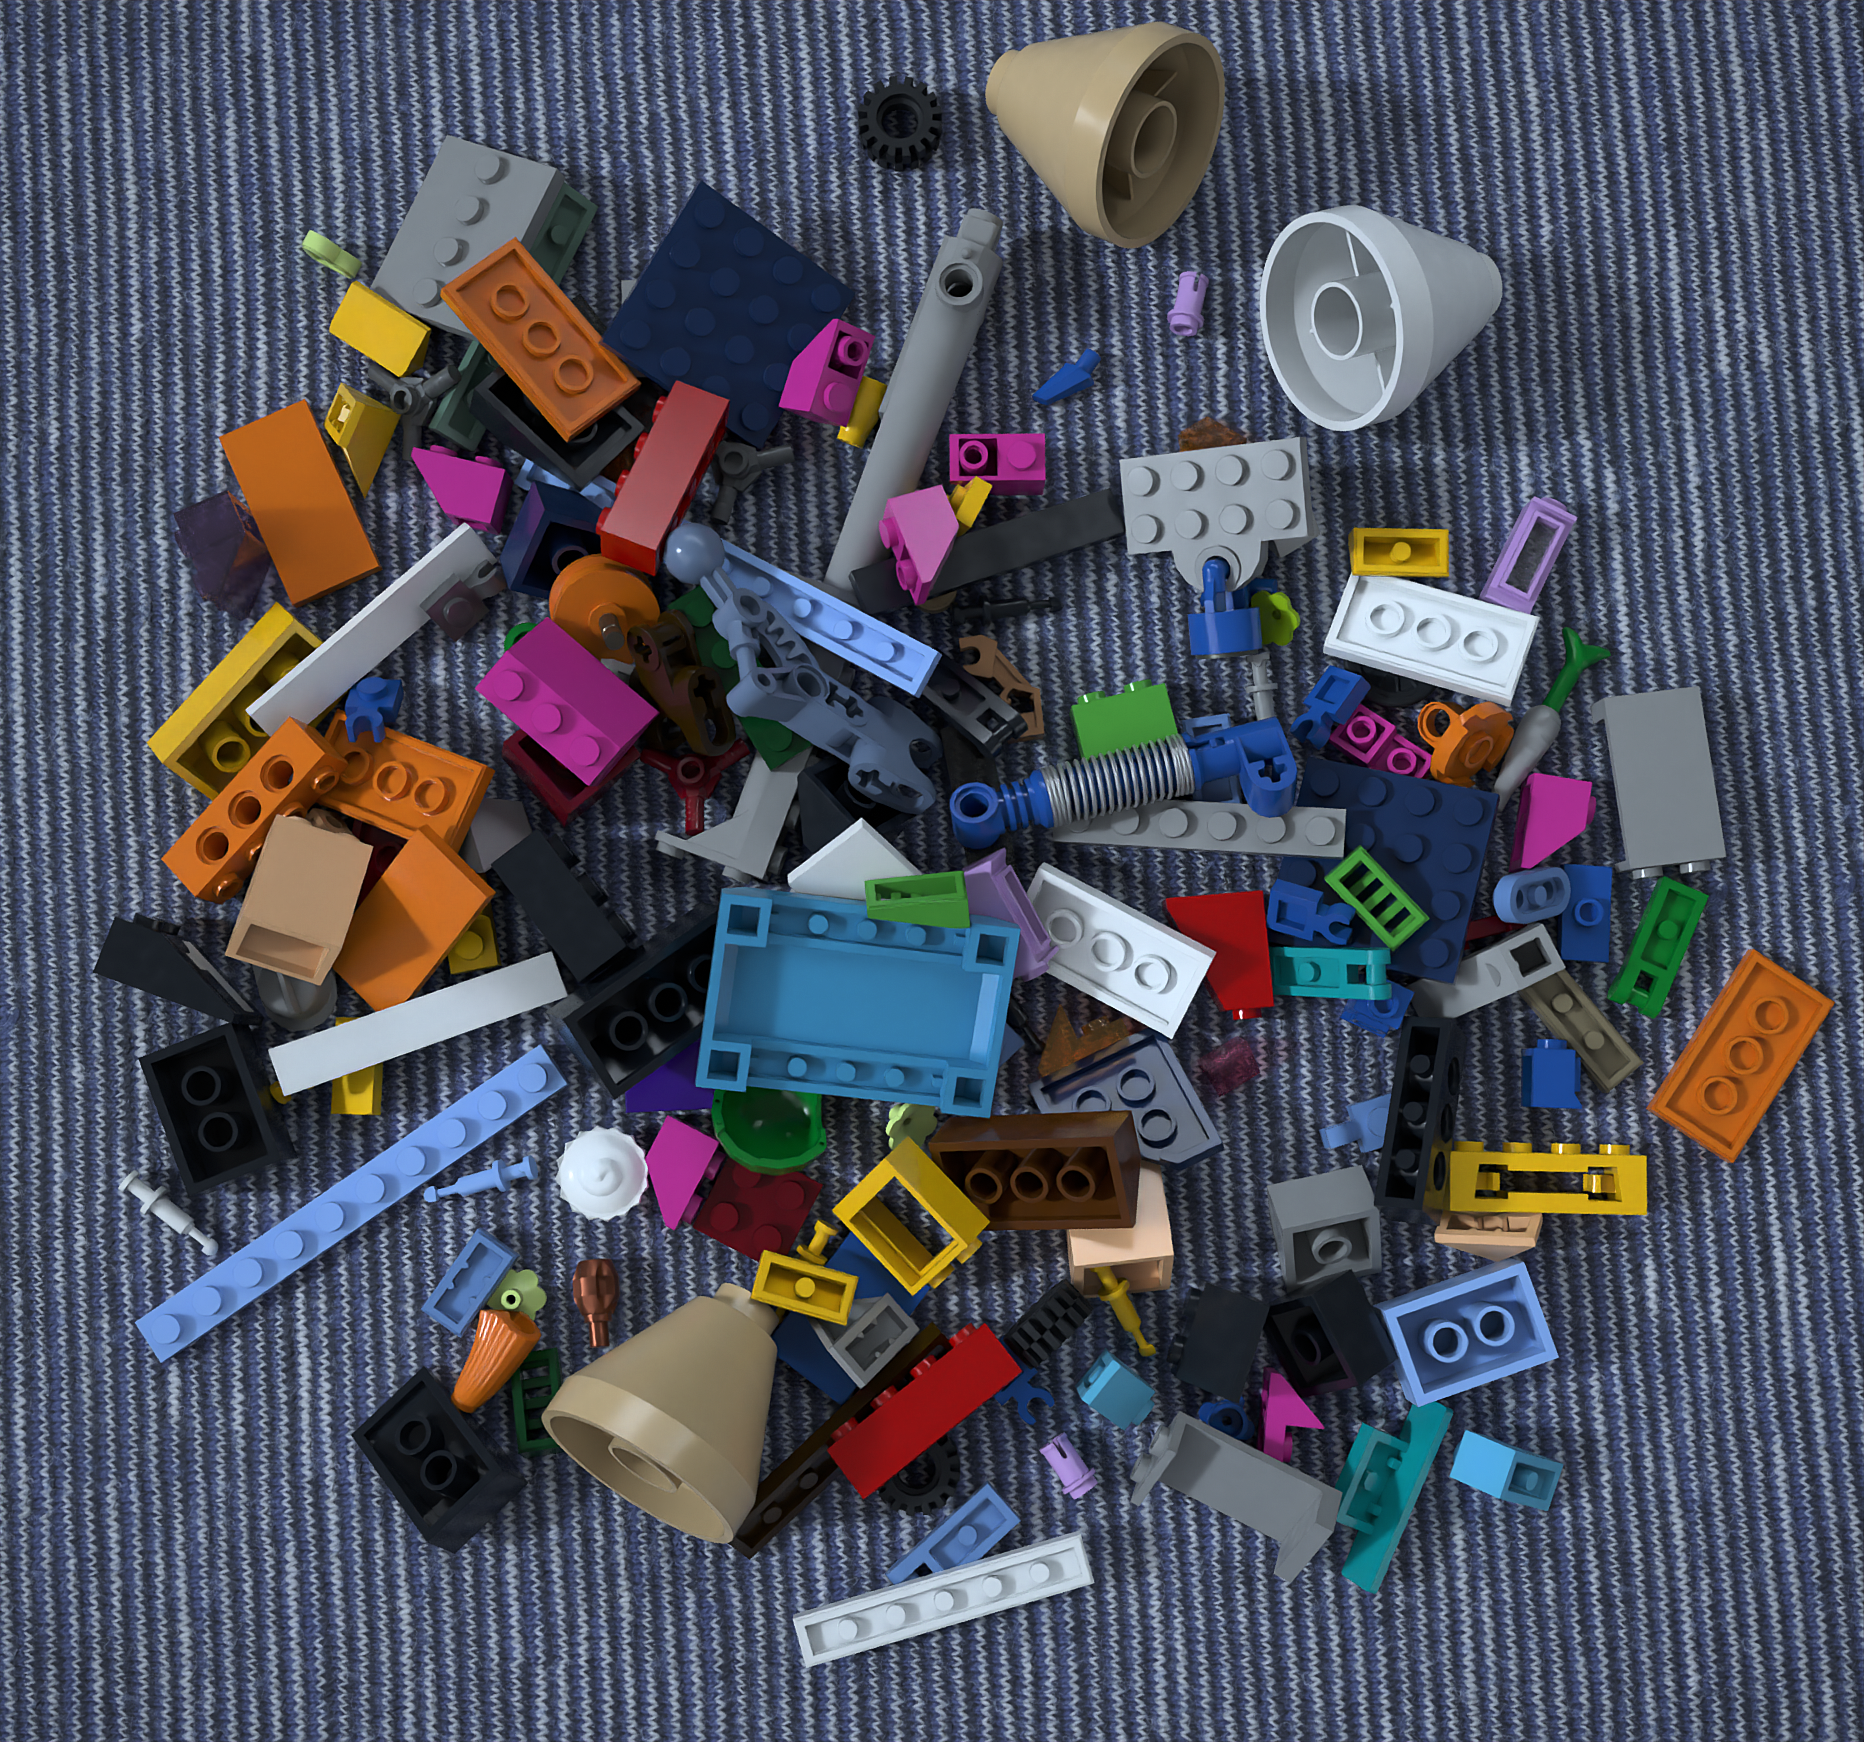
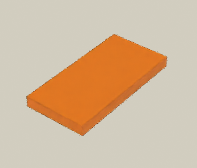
M516 237L441 288L440 297L567 443L639 390L641 382L618 356L599 344L602 338L600 334Z
M305 399L219 437L293 606L296 608L301 607L383 570L313 411Z
M337 708L324 738L349 763V766L339 775L337 784L328 792L323 793L315 803L406 840L411 838L417 828L428 824L458 854L495 770L487 765L385 726L386 735L381 742L374 741L373 731L361 732L357 736L356 742H349L345 725L347 719L346 712Z
M428 824L416 829L353 914L342 949L335 959L332 968L376 1012L412 1000L496 892Z
M1755 949L1747 950L1646 1109L1725 1162L1734 1163L1835 1002Z

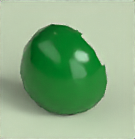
M746 1086V1092L716 1089L711 1110L715 1136L730 1158L752 1172L778 1176L801 1171L821 1157L827 1147L826 1130L822 1127L821 1120L822 1094Z

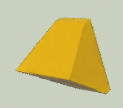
M341 382L323 426L336 444L340 446L365 499L401 414H397L393 409Z

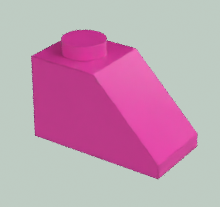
M1533 773L1525 778L1521 785L1509 872L1516 873L1531 869L1586 829V824H1591L1596 809V798L1590 796L1592 782Z

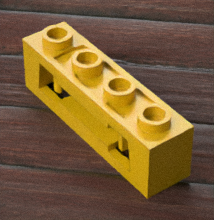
M1454 1141V1151L1451 1150L1442 1209L1448 1211L1647 1215V1156L1630 1154V1145L1599 1144V1154L1581 1153V1144L1551 1143V1153L1532 1152V1143L1502 1142V1152L1484 1151V1142ZM1479 1164H1496V1169L1508 1171L1588 1172V1166L1603 1167L1604 1174H1583V1191L1592 1193L1605 1192L1608 1199H1588V1194L1578 1192L1500 1190V1173L1478 1172ZM1476 1190L1496 1191V1197H1477L1475 1192Z

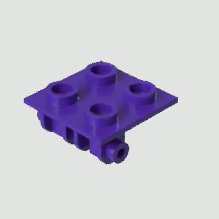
M701 1038L626 1091V1113L712 1109L716 1089L696 1087L695 1084Z

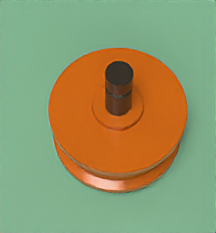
M601 554L584 556L569 564L554 581L549 595L551 620L600 662L601 658L615 659L628 665L632 664L634 659L628 649L627 632L631 627L641 623L651 627L657 624L658 617L660 616L657 599L643 571L605 558Z

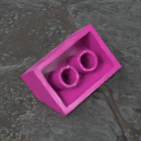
M546 617L510 647L474 688L588 786L597 787L660 713L549 617Z

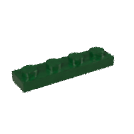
M701 585L667 605L669 610H679L687 617L695 632L696 646L702 663L706 667L713 668L719 674L727 696L740 682L738 662L730 656L728 640L723 638L714 627L712 616L717 607ZM756 658L757 667L763 668L758 658ZM736 715L771 772L812 747L808 740L776 720Z

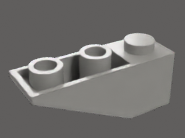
M1534 922L1463 957L1455 986L1420 978L1403 987L1415 992L1411 1003L1419 1017L1453 1019L1522 990L1566 967L1544 925Z

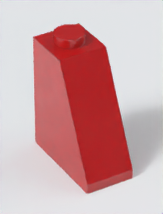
M1263 890L1172 897L1162 901V912L1173 930L1217 952L1202 982L1219 1012L1232 1011L1233 1020L1262 1018L1261 1009L1274 1007Z

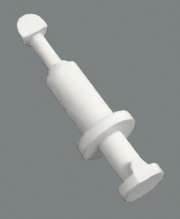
M133 1170L123 1180L118 1189L123 1193L130 1191L144 1202L140 1209L142 1214L147 1215L151 1211L180 1235H191L204 1246L202 1252L206 1255L211 1256L217 1253L218 1243L212 1238L209 1239L195 1228L194 1219L164 1196L167 1192L164 1186H160L156 1191H153L138 1179L140 1173L136 1170Z

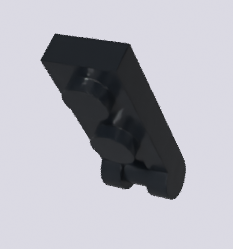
M935 647L934 650L942 654V657L919 699L974 743L987 759L993 761L1004 751L1003 745L1011 738L1018 739L1028 730L1026 721L1015 709ZM994 718L999 724L989 731L984 725Z

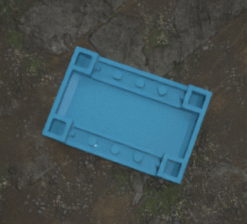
M751 887L721 888L695 1079L696 1087L746 1092V1086L937 1106L940 1108L941 1113L990 1118L1021 928L1016 923L975 914H969L970 928L965 929L870 919L867 915L866 901Z

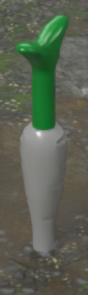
M1569 627L1562 629L1566 650L1565 664L1542 704L1531 707L1522 717L1504 757L1505 760L1502 763L1495 786L1491 791L1500 795L1497 812L1503 811L1511 795L1538 764L1561 729V719L1558 713L1582 672L1599 660L1611 656L1610 651L1606 648L1585 645L1578 633Z

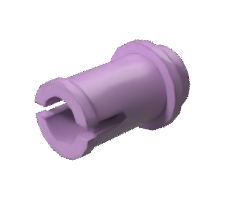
M1187 271L1180 274L1174 309L1170 310L1167 316L1170 330L1177 335L1194 336L1197 334L1198 329L1203 327L1204 318L1201 315L1206 288L1209 284L1208 277L1203 274L1199 276L1198 283H1194L1197 272Z
M1065 1432L1052 1439L1051 1443H1047L1039 1449L1064 1484L1062 1488L1063 1493L1069 1492L1074 1500L1088 1492L1098 1483L1093 1476L1096 1470L1093 1467L1088 1469Z

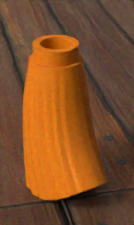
M497 1309L480 1310L478 1327L471 1352L451 1394V1400L457 1408L466 1413H474L477 1408L484 1405L505 1385L542 1336L540 1329L523 1311Z

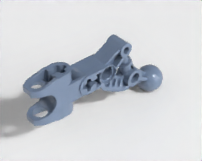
M683 523L670 532L664 543L663 552L668 571L680 582L701 585L717 607L712 616L714 627L723 638L728 640L730 656L738 662L740 682L726 696L729 708L741 717L753 716L776 720L817 747L829 751L850 765L848 780L851 786L873 801L910 814L920 815L935 802L936 791L931 780L918 768L928 769L937 759L943 756L944 746L939 736L916 714L897 701L881 696L864 701L854 691L821 671L817 660L806 644L772 605L763 601L756 593L749 589L736 588L722 569L725 550L720 535L710 526L700 523ZM760 642L775 662L777 668L757 667L756 658L761 653ZM919 741L927 744L931 749L927 752H917L911 749L909 745L911 742ZM900 784L909 786L919 791L922 796L917 798L906 797L898 791L897 787Z

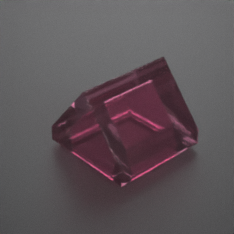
M1239 1036L1232 1038L1197 1060L1219 1097L1260 1073L1249 1044Z

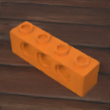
M289 716L161 860L195 897L223 905L226 900L234 897L241 890L243 881L256 868L276 814L305 819L307 811L320 796L337 784L339 775L349 766V763L314 727ZM293 774V779L291 783L288 785V780L290 776ZM261 809L260 816L256 820L257 813ZM229 844L228 851L224 856L225 849Z

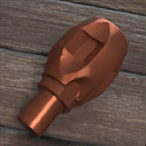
M611 1259L583 1260L578 1262L573 1277L574 1301L581 1315L584 1316V1323L589 1324L590 1348L609 1347L608 1322L612 1321V1314H614L620 1297L619 1276Z

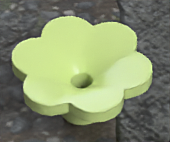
M909 1103L895 1105L889 1112L890 1121L886 1127V1134L890 1136L889 1147L894 1150L907 1136L921 1147L926 1136L930 1135L937 1126V1118L933 1115L935 1106Z
M511 1268L487 1302V1305L497 1310L523 1311L534 1321L536 1311L544 1307L547 1296L545 1291L538 1287L539 1278L534 1271L525 1269L517 1272ZM510 1295L515 1297V1303L510 1301Z

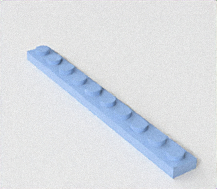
M526 459L514 484L528 492L533 480L579 492ZM601 475L579 492L602 509L604 507L612 508L617 498L615 496L616 483ZM683 519L681 525H682L683 523H691V522H689V521ZM721 538L725 550L722 569L737 589H749L756 593L763 601L772 605L798 635L917 698L921 696L942 654Z
M542 1044L538 1045L137 1320L135 1324L160 1363L170 1360L570 1085V1083L545 1046Z

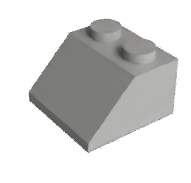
M1362 1165L1267 1185L1269 1218L1287 1293L1321 1277L1349 1269L1353 1270L1356 1278L1382 1272L1380 1210L1374 1206L1375 1196Z

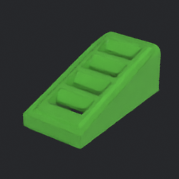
M1361 845L1356 847L1324 877L1325 881L1348 905L1356 909L1358 916L1392 951L1398 948L1430 919ZM1364 863L1369 870L1348 889L1342 882ZM1378 878L1383 885L1361 903L1356 896ZM1391 892L1397 899L1375 918L1370 911ZM1406 907L1411 914L1389 933L1383 926L1401 909Z
M964 871L864 881L867 915L870 919L956 929L970 928Z

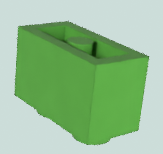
M1147 679L1125 685L1123 687L1125 693L1106 697L1105 691H1096L1078 697V704L1071 706L1069 716L1080 759L1085 757L1088 763H1090L1089 758L1091 755L1095 756L1098 761L1099 753H1102L1106 759L1107 751H1111L1113 756H1115L1114 751L1117 748L1123 754L1125 746L1131 752L1133 744L1140 750L1141 742L1145 743L1148 748L1149 740H1152L1156 745L1158 738L1164 742L1166 736L1176 735L1178 732L1165 683L1152 686L1151 680Z

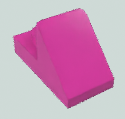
M1264 1367L1256 1449L1281 1462L1289 1463L1292 1455V1433L1285 1432L1286 1425L1325 1429V1427L1277 1370Z

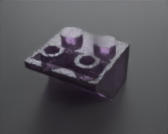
M225 490L173 513L179 530L174 532V537L183 555L186 558L192 557L198 572L192 575V578L202 599L205 602L210 600L220 612L226 611L239 621H242L250 616L272 563V558L251 510L229 491Z

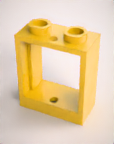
M909 1136L832 1209L836 1216L912 1296L927 1283L933 1289L939 1286L955 1270L950 1264L954 1258L961 1264L970 1258L983 1244L977 1236L990 1223L983 1213ZM894 1176L954 1238L934 1257L875 1196Z

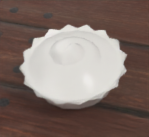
M596 1126L591 1131H580L575 1140L565 1143L564 1154L557 1159L559 1171L555 1180L561 1187L560 1197L569 1202L572 1212L583 1213L588 1220L600 1218L608 1222L615 1216H626L631 1207L641 1203L642 1194L649 1187L647 1179L649 1171L645 1161V1149L637 1145L633 1135L623 1134L617 1127L606 1129Z

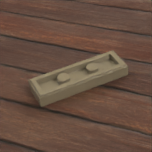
M1565 969L1517 991L1556 1039L1567 1040V1049L1576 1050L1575 1057H1581V1068L1602 1093L1610 1092L1644 1063Z

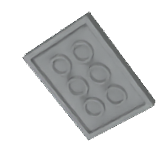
M447 135L370 289L422 323L479 342L440 297L441 288L514 237L529 252L566 178L557 168Z

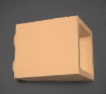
M276 814L263 845L225 956L321 986L342 949L374 846L362 843L358 838L347 833H332L317 828L309 821L300 817H285Z
M1141 1160L1136 1224L1133 1228L1065 1229L1071 1284L1085 1299L1099 1297L1097 1294L1098 1290L1103 1286L1097 1273L1090 1272L1089 1268L1111 1266L1110 1268L1115 1278H1126L1130 1284L1126 1291L1127 1294L1170 1289L1174 1251L1160 1165Z

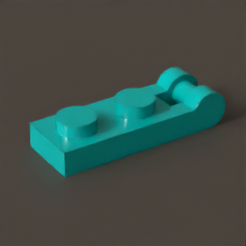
M1268 946L1273 995L1361 1000H1386L1392 998L1391 983L1386 982V964H1391L1390 948ZM1358 965H1366V982H1359Z

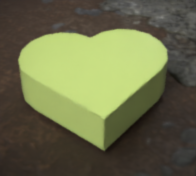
M309 230L301 244L303 250L312 259L349 279L355 278L362 266V262L312 230Z

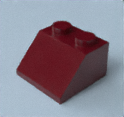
M521 728L503 742L501 758L565 828L600 800L635 764L642 754L632 745L597 787L585 784Z

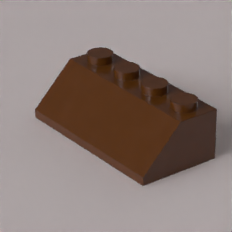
M1132 1110L990 1116V1118L974 1116L950 1117L928 1143L932 1161L990 1221L983 1231L1133 1228L1136 1224L1141 1153Z

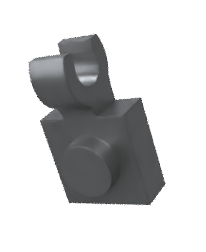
M485 560L475 568L464 582L453 573L419 606L454 642H457L490 611L481 601L501 592L507 586L505 577L488 560Z

